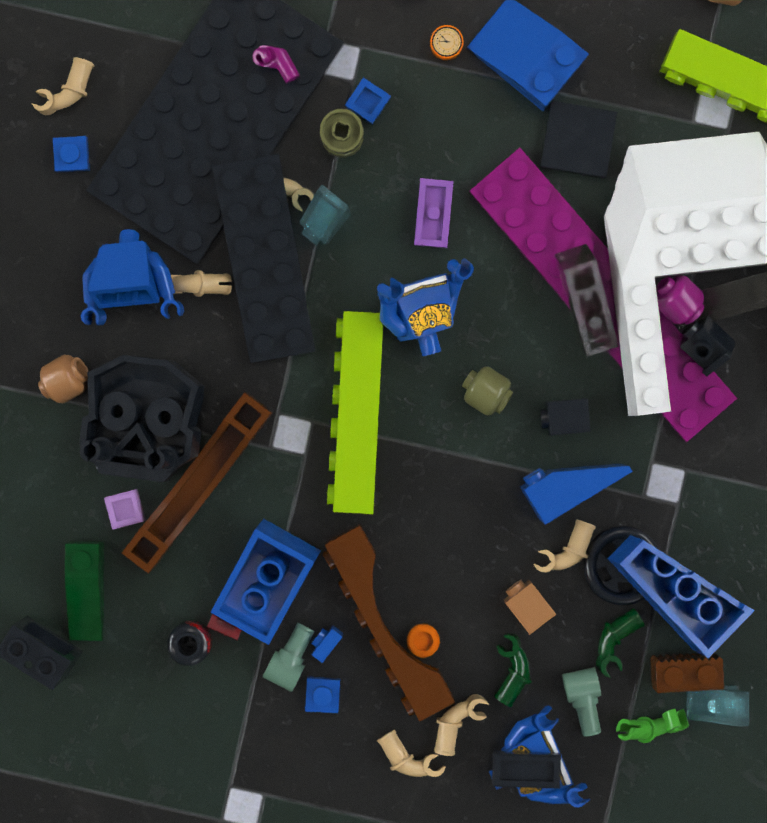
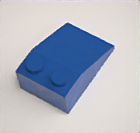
M505 0L467 46L471 53L541 111L545 110L589 55L562 31L516 0Z
M621 463L548 469L546 471L538 468L523 478L525 484L521 485L520 488L539 520L546 525L633 471L630 466Z
M263 518L254 530L210 613L269 645L321 550Z

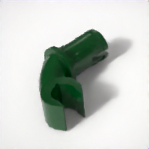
M634 608L610 624L608 622L604 623L605 628L599 640V656L596 660V666L606 677L611 678L606 671L609 661L614 662L616 667L622 671V662L614 655L615 645L619 646L621 644L620 640L645 626L642 618Z
M506 633L504 637L512 641L513 648L507 650L498 645L497 650L502 656L510 658L512 667L508 668L510 673L494 697L504 705L512 707L525 685L531 684L532 680L530 679L529 661L526 653L521 648L519 637L513 633Z

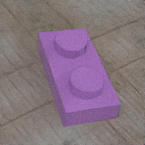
M420 178L414 246L447 249L454 181Z

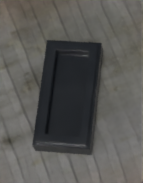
M493 751L492 786L560 789L561 754Z

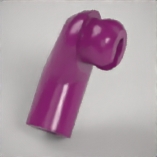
M262 45L253 51V62L258 66L278 69L286 84L300 77L298 70L285 49Z

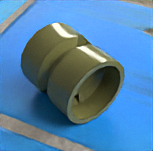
M348 109L330 111L320 124V136L324 148L335 157L346 158L354 155L360 150L364 139L361 119Z

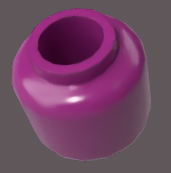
M676 275L672 278L667 276L657 284L656 292L659 311L672 323L690 324L702 314L704 310V293L687 276Z

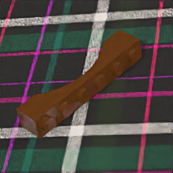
M244 392L201 450L198 457H196L173 489L139 529L122 554L145 572L150 573L273 412L249 393Z
M361 524L325 542L327 550L322 552L331 570L338 569L342 577L338 584L346 599L353 597L358 606L354 613L361 627L365 628L368 626L374 638L369 641L378 658L383 655L386 658L390 667L385 669L394 687L401 686L405 694L401 701L409 716L416 714L420 722L454 704V697L439 669L420 661L408 653L393 638L385 626L377 608L373 590V567L376 552Z

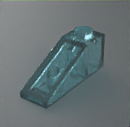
M321 185L299 222L304 228L301 234L315 246L319 242L327 246L351 216L349 206L324 185Z

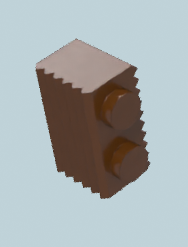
M686 653L684 656L682 654L678 656L673 654L671 657L668 654L664 657L660 654L658 657L655 655L651 657L652 687L657 693L724 689L723 659L716 653H713L709 658L699 653L698 655Z

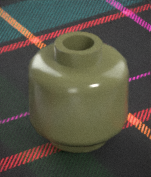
M488 366L481 368L478 373L472 370L462 387L467 389L464 395L465 402L487 416L495 412L500 414L514 393L510 390L511 381Z

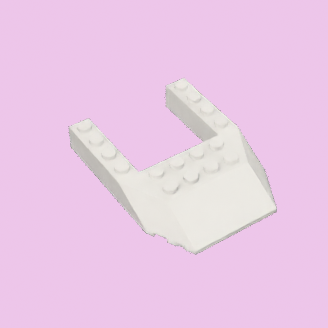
M760 132L633 145L627 149L610 205H608L604 215L628 416L671 412L655 278L767 265V143Z

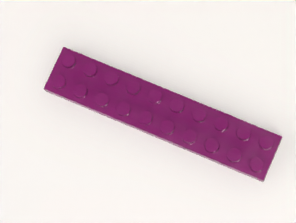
M519 147L473 187L469 193L622 368L608 248ZM659 311L671 412L661 414L682 439L688 442L732 404L737 397L715 372H712L707 377L702 373L703 368L680 347L683 336L679 330Z

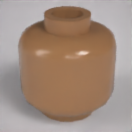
M66 354L61 355L41 368V381L38 382L39 389L47 399L51 398L57 403H66L85 392L88 387L87 372L89 370L80 358H74Z

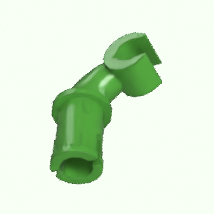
M671 709L664 712L662 718L651 719L644 716L637 720L621 719L617 724L616 732L627 733L618 735L624 741L638 740L641 743H650L655 737L667 732L676 733L689 727V723L684 709L676 712V709Z

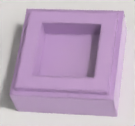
M138 489L104 497L112 530L146 521Z

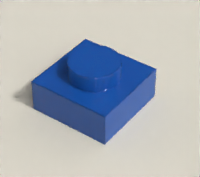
M363 77L345 104V107L373 125L391 99V95Z
M88 137L53 138L55 172L90 171Z
M332 625L329 631L322 628L311 643L315 646L312 656L323 663L343 637V632L334 625Z
M307 677L305 711L338 713L340 678Z

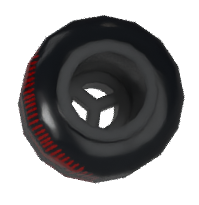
M184 621L178 624L171 631L167 640V650L171 658L184 666H194L201 663L209 654L212 646V637L209 630L197 621ZM188 636V637H189V641H188V642H185V639H186V637Z

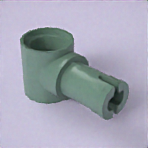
M297 622L285 647L280 648L279 652L275 651L262 678L292 692L305 667L302 664L304 661L302 656L315 631Z
M595 667L562 674L568 703H572L573 708H576L582 735L593 736L601 733L596 704L599 702L598 697L601 696V689Z

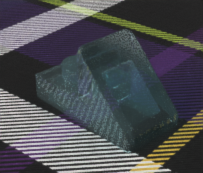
M724 685L723 690L687 691V719L739 727L748 726L749 692L737 690V686Z

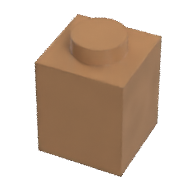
M519 580L506 590L508 596L503 599L529 635L556 615L530 580L526 583Z

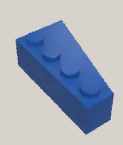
M632 535L607 558L692 650L706 658H709L755 611L651 544Z

